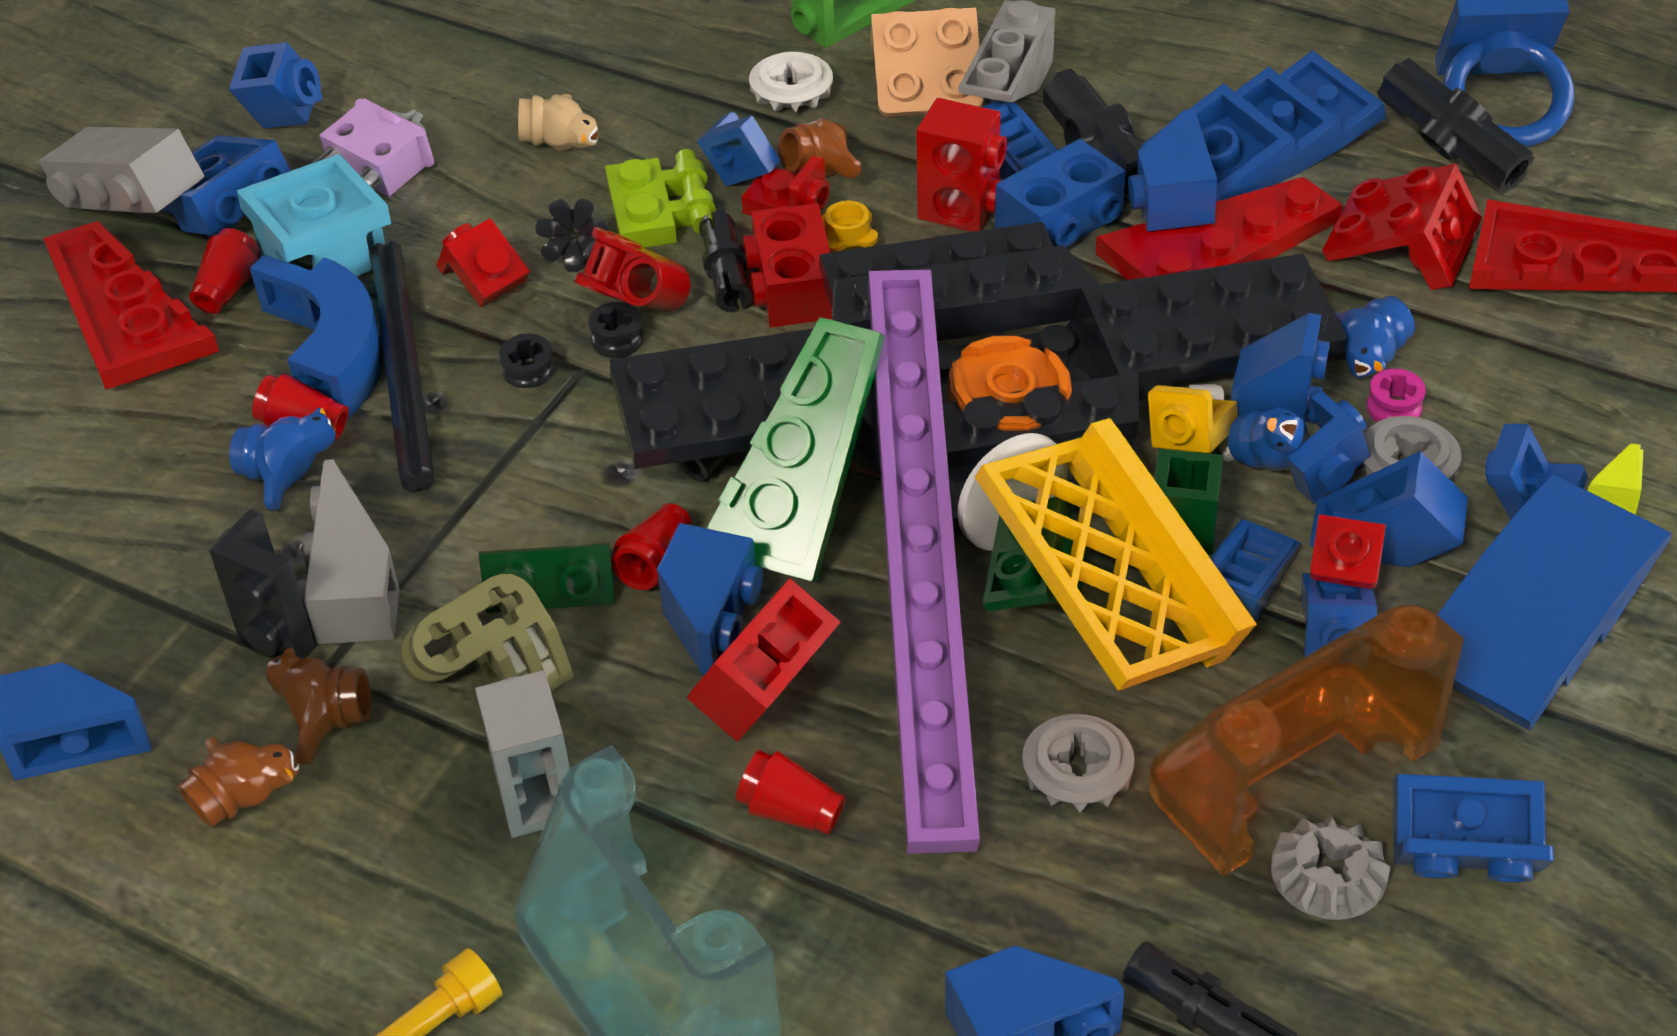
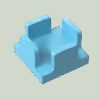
M340 154L236 190L240 208L252 222L256 242L261 250L260 258L263 255H267L289 263L310 254L313 268L325 257L339 263L356 276L369 272L372 268L367 242L372 248L377 243L385 244L382 227L391 224L386 202Z

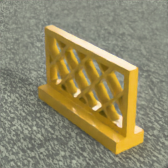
M1111 418L1091 423L1081 438L984 464L975 475V479L1118 691L1202 661L1206 668L1225 662L1257 625ZM1068 463L1069 471L1080 486L1054 476L1056 466ZM1013 478L1038 489L1035 503L1015 495L1005 480ZM1049 495L1080 507L1078 521L1047 509ZM1092 513L1103 518L1116 538L1089 527ZM1042 527L1073 540L1071 555L1049 547L1041 535ZM1085 546L1115 558L1113 574L1082 561ZM1128 564L1139 570L1152 590L1126 580ZM1078 580L1109 593L1107 608L1105 609L1086 601L1077 588ZM1122 599L1152 611L1150 627L1119 615ZM1165 617L1175 622L1189 644L1163 633ZM1115 634L1145 646L1144 660L1129 665L1114 642Z

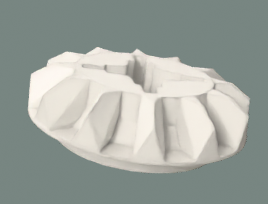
M802 52L775 54L761 60L751 70L749 76L750 92L755 94L758 104H771L774 112L784 107L792 108L797 112L798 108L804 105L815 108L819 99L830 97L831 84H833L832 69L824 60L812 54ZM787 78H792L793 83H796V84H794V85H787V83H788Z

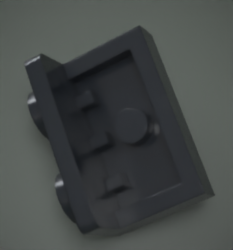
M249 509L231 528L221 534L217 542L209 550L238 638L247 641L254 649L267 656L274 654L280 656L284 654L287 648L292 647L295 650L296 656L305 659L316 646L290 560L275 554L263 514Z

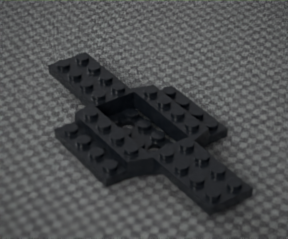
M1036 222L819 254V269L832 309L833 321L871 330L868 291L869 271L931 270L937 342L1069 321L1066 326L1049 325L1039 333L1018 336L1031 340L1030 347L1037 348L1043 353L1046 347L1058 355L1070 374L1072 393L1068 403L1064 395L1059 392L1058 385L1035 388L1034 391L1025 396L1024 401L1017 403L1003 402L992 395L973 398V401L969 402L962 411L956 401L948 402L947 382L953 362L955 363L961 357V351L969 344L954 346L944 342L937 343L954 534L962 533L957 511L961 491L967 478L987 453L1012 437L1035 433L1044 435L1056 444L1081 438L1091 423L1111 418L1151 474L1137 442L1136 432L1139 424V401L1148 397L1149 391L1155 386H1167L1175 381L1236 372L1241 349L1308 313L1322 315L1318 340L1330 342L1328 357L1342 355L1347 341V336L1304 253L1099 284L1064 246L1054 247L1044 223ZM814 328L610 359V377L634 468H646L749 451L752 447L750 442L761 422H766L781 395L780 388ZM997 333V334H992V335H990V336H1009V335ZM873 379L854 449L861 451L881 475L875 380ZM1005 416H1028L1035 420L1036 423L1041 424L1040 427L1031 430L1003 431L998 429L1000 419ZM1068 469L1067 481L1080 486ZM1065 501L1071 514L1080 512V507Z

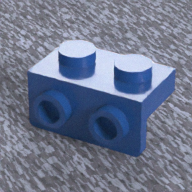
M1397 774L1393 779V864L1413 865V875L1424 878L1443 879L1458 877V868L1487 869L1488 880L1522 883L1533 881V872H1541L1554 862L1553 846L1546 845L1544 781Z

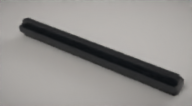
M391 240L386 245L381 243L375 244L371 250L398 472L402 487L406 491L413 493L419 488L428 490L435 480L404 257L402 256L401 246Z

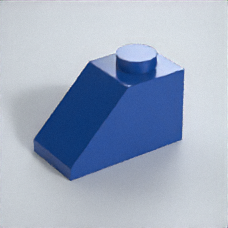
M1195 109L1183 110L1138 151L1137 175L1129 176L1128 179L1129 198L1132 210L1141 209L1147 231L1215 223L1217 177Z
M1419 451L1317 499L1309 545L1314 548L1319 514L1386 524L1380 563L1412 567L1432 557L1447 554L1455 547L1463 544L1468 497Z
M63 662L0 675V751L15 781L152 751L150 736L133 697Z

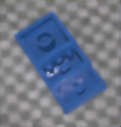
M1313 50L1280 75L1268 66L1238 90L1233 91L1223 83L1190 108L1195 109L1217 177L1216 202L1276 185L1342 149L1386 118L1384 102ZM1153 135L1151 138H1149L1147 141L1141 144V148L1145 144H1147L1155 135Z
M1552 474L1515 514L1447 600L1409 654L1411 666L1531 731L1561 684L1568 686L1597 640L1603 643L1671 540L1672 533Z

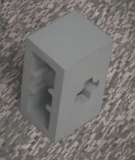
M545 670L519 677H509L499 682L476 687V695L511 838L580 820L564 736Z

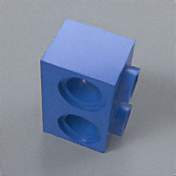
M1079 139L996 184L995 228L1043 222L1053 246H1064L1066 248L1074 241L1105 224L1111 223L1123 214L1126 170L1082 139Z

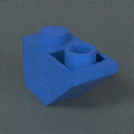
M1308 313L1241 349L1231 393V401H1237L1238 416L1249 414L1251 411L1272 410L1277 406L1296 412L1304 422L1317 424L1309 398L1318 390L1322 391L1323 387L1311 386L1312 377L1324 379L1330 342L1318 340L1322 315Z
M679 523L657 568L662 610L702 675H705L715 661L741 633V616L746 605H755L759 598L763 583L762 567L755 566L753 538Z
M1015 945L945 972V1013L957 1036H1113L1121 1032L1124 990L1116 978Z

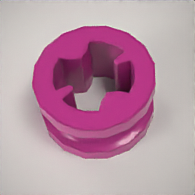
M1387 369L1373 376L1369 387L1370 395L1366 404L1367 413L1371 419L1378 422L1396 416L1420 418L1422 402L1426 393L1425 384L1420 377L1403 369ZM1390 397H1398L1402 400H1395Z

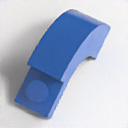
M263 255L250 268L262 311L314 330L309 338L287 359L292 377L336 400L338 403L348 406L349 419L373 391L383 364L382 345L368 291L355 274L324 257L310 271L299 265Z

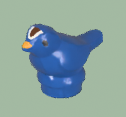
M1395 296L1373 299L1364 308H1355L1343 313L1334 312L1347 336L1344 352L1349 371L1357 378L1383 371L1386 368L1385 364L1395 357L1396 350L1403 347L1406 340L1412 337L1415 332V323L1410 310Z
M1276 406L1272 410L1251 411L1249 414L1238 416L1231 424L1228 434V446L1232 457L1239 463L1246 464L1255 469L1265 468L1273 471L1290 470L1286 457L1308 440L1310 436L1305 422L1296 412Z
M317 408L313 413L302 418L294 416L282 417L273 422L269 427L265 424L240 427L234 433L230 443L229 459L231 468L235 474L246 476L250 480H263L264 504L269 511H279L284 492L306 473L317 454L325 451L333 444L336 437L335 428L331 420L326 416L323 408Z

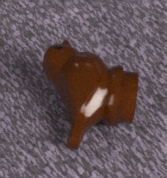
M292 647L287 648L284 654L275 657L268 663L266 678L273 691L285 701L299 729V741L296 751V759L299 764L309 765L313 763L320 742L336 726L347 729L352 728L354 723L367 722L369 720L372 697L369 679L364 669H349L346 665L336 666L331 669L320 659L311 657L299 658Z

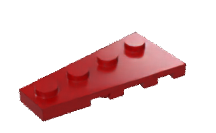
M1303 176L1217 201L1214 224L1147 231L1145 223L1096 236L1095 254L1127 280L1270 259L1335 225L1341 215L1343 204Z
M1487 199L1469 289L1677 292V230Z
M99 221L43 238L105 390L125 383H132L143 377L220 352L215 335L204 324L199 326L192 319L189 309L178 298L172 300L163 291L160 281L149 270L144 272L135 263L133 254Z

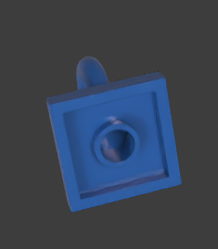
M1456 0L1435 56L1437 76L1445 75L1443 84L1452 91L1455 88H1459L1466 92L1465 82L1468 74L1543 72L1552 90V101L1546 114L1536 122L1525 126L1507 127L1497 125L1526 147L1540 144L1554 136L1565 125L1573 109L1575 93L1572 77L1563 61L1552 51L1569 14L1568 1Z

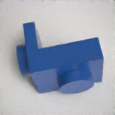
M1318 390L1309 398L1320 429L1286 457L1297 490L1313 504L1329 491H1335L1344 486L1352 477L1355 469L1370 457L1363 433L1367 425L1361 414L1349 402L1340 400L1336 403L1321 390Z
M1504 424L1496 448L1489 452L1485 465L1487 482L1493 487L1510 520L1552 474L1584 489L1588 474L1582 464L1549 463L1529 424Z

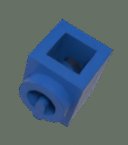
M288 42L243 47L229 91L263 129L307 124L313 104L322 101L320 77L316 67L310 60L301 59Z

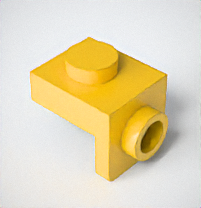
M1157 385L1148 393L1153 448L1211 453L1227 437L1231 424L1238 417L1237 401L1212 399V394L1208 390Z

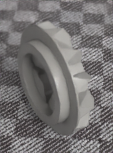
M1396 416L1380 420L1365 431L1364 436L1370 457L1362 464L1366 465L1367 476L1398 462V454L1402 453L1405 457L1421 451L1451 481L1456 479L1462 457L1460 446L1455 437L1437 423L1419 417Z
M1066 714L1051 718L1032 731L1024 745L1022 768L1025 769L1030 790H1040L1046 794L1051 807L1060 801L1073 803L1080 813L1088 803L1099 802L1108 807L1117 792L1128 791L1134 769V752L1125 734L1112 723L1092 715ZM1074 748H1080V756L1084 757V763L1087 766L1086 773L1083 776H1076V774L1072 773V768L1069 764Z
M1332 814L1322 823L1313 824L1302 817L1294 830L1289 833L1281 832L1271 858L1272 878L1281 895L1300 911L1318 918L1331 920L1349 919L1371 910L1385 893L1390 866L1386 864L1383 857L1382 842L1370 841L1365 837L1361 823L1352 828L1338 825ZM1319 851L1322 854L1326 853L1327 857L1332 861L1345 860L1342 877L1340 874H1335L1329 866L1317 868Z

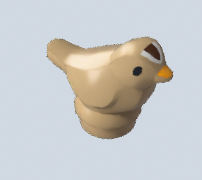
M555 94L549 99H543L538 95H533L532 99L519 98L518 137L520 142H532L533 146L546 143L557 151L573 147L585 148L596 145L598 140L596 120L590 115L584 114L578 103L572 100L570 94Z

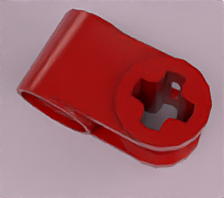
M593 228L591 234L595 239L584 272H577L574 282L603 295L620 299L630 305L670 312L677 310L685 303L691 287L690 277L685 267L678 262L643 248L642 244L602 228ZM655 273H657V286L653 293H651V280Z

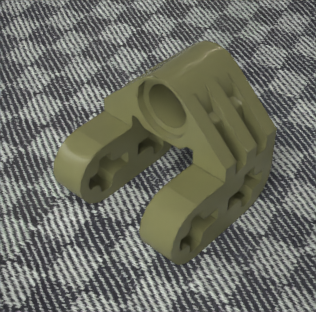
M514 574L493 576L430 613L404 636L399 646L398 660L403 672L410 679L421 684H434L442 681L471 663L488 684L499 682L509 677H519L545 670L550 690L553 692L574 677L554 622L533 588L524 579ZM497 606L501 610L503 617L494 619L483 626L477 614L485 609ZM448 636L453 647L443 654H438L431 658L426 653L424 646L429 642L434 643Z

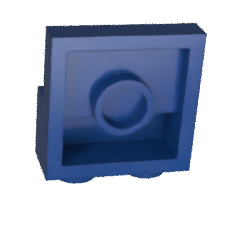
M217 135L192 151L205 177L160 211H167L173 214L182 231L206 234L209 237L218 235L222 229H233L244 215L240 208L236 190L290 172V169L275 140Z

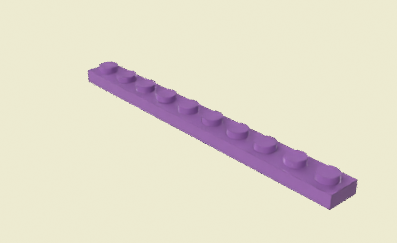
M931 270L869 271L868 291L871 330L881 332L885 336L874 380L907 854L977 852L980 836Z

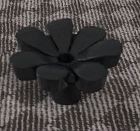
M557 199L549 205V211L554 218H541L535 226L536 233L539 236L549 238V242L540 250L541 255L549 262H554L562 255L564 256V268L568 272H578L583 266L584 256L586 255L589 258L595 242V239L591 236L593 228L598 227L609 231V226L605 219H593L591 217L594 211V204L591 201L579 199L574 209H571L565 200ZM574 227L579 230V233L574 231Z

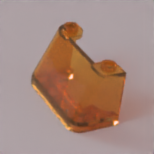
M1402 605L1384 611L1222 704L1162 749L1154 757L1150 767L1149 790L1151 797L1156 805L1223 876L1227 875L1252 859L1254 842L1247 832L1246 825L1256 819L1258 801L1247 791L1248 786L1339 732L1361 754L1372 750L1375 742H1392L1404 746L1403 753L1412 762L1438 747L1464 638L1428 609L1414 605Z

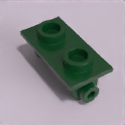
M609 543L479 552L482 582L499 574H514L524 579L533 588L545 609L615 604L612 576L615 574L612 567L614 552L613 549H610ZM497 606L485 609L486 613L501 612Z

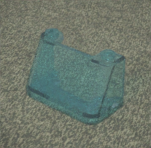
M612 744L579 761L567 771L560 784L517 898L515 918L523 943L588 1036H781L774 959L771 948L749 921L740 914L728 910H711L697 915L676 927L639 878V876L647 872L645 855L633 840L629 811L636 801L637 787L630 767Z

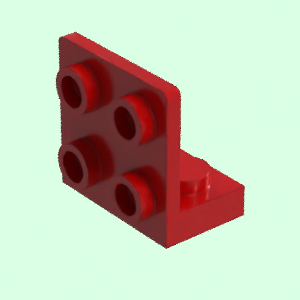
M1456 163L1437 168L1423 166L1414 169L1407 175L1385 180L1371 178L1361 182L1352 190L1322 252L1327 261H1333L1408 245L1410 260L1416 269H1420L1430 290L1450 287L1481 222L1482 215Z

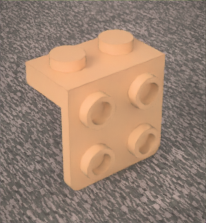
M944 8L931 11H894L885 14H871L872 58L875 60L878 109L883 116L926 115L937 97L982 107L983 97L959 93V85L980 47L976 8Z

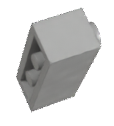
M86 127L38 161L47 175L46 184L51 194L64 204L65 207L75 209L157 213L205 177L180 130L174 128Z

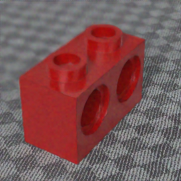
M938 97L935 99L916 130L918 219L975 232L983 229L991 213L995 214L996 184L1002 181L999 180V171L1007 149V138L1000 135L1001 111Z
M814 203L751 211L753 235L743 236L744 251H746L747 259L746 268L747 270L757 269L758 271L750 273L753 302L755 307L765 306L769 327L816 322L820 317L831 320L832 309L819 269V254L831 252L819 204Z
M789 578L715 661L686 698L738 742L841 622Z

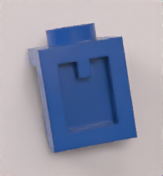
M735 112L724 114L697 141L725 186L768 174L781 161L752 115L739 119Z
M1302 573L1300 598L1306 621L1305 662L1308 665L1371 666L1373 663L1377 602L1373 589L1316 581L1310 577V573Z

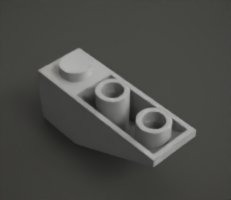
M1005 0L959 85V93L1013 102L1038 91L1053 62L1055 8L1038 6L1026 0L1015 2Z
M333 459L324 460L320 486H312L310 492L311 516L315 523L314 532H306L303 541L304 561L308 570L307 579L299 580L297 583L316 643L395 640L400 590L389 547Z

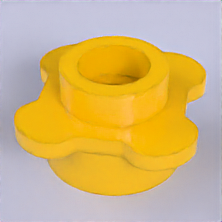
M847 200L834 203L822 215L830 252L872 247L878 241V232L871 229L870 226L872 213L860 202Z

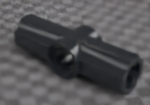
M1409 57L1401 63H1396L1383 77V82L1376 92L1380 100L1385 105L1391 107L1400 117L1415 126L1421 138L1442 157L1450 162L1458 160L1501 195L1505 191L1513 189L1527 175V171L1535 159L1533 153L1525 145L1519 143L1509 133L1493 123L1490 114L1469 94L1459 88H1455L1453 91Z
M1073 69L1055 73L1053 80L1043 87V104L1063 128L1066 146L1082 139L1126 170L1124 200L1130 201L1128 179L1129 176L1137 175L1138 151L1141 149V146L1134 139L1132 122L1126 109L1120 103L1108 106L1084 76H1078Z

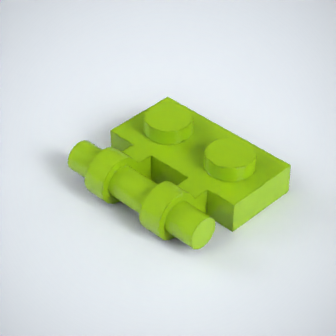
M680 150L675 156L676 165L674 169L661 170L658 157L644 160L632 159L624 163L605 166L608 190L619 235L642 244L643 248L677 243L675 228L692 226L693 230L700 234L699 223L707 214L713 229V212H716L712 194L705 189L708 180L705 166L697 159L693 150ZM683 195L679 200L669 201L668 198Z

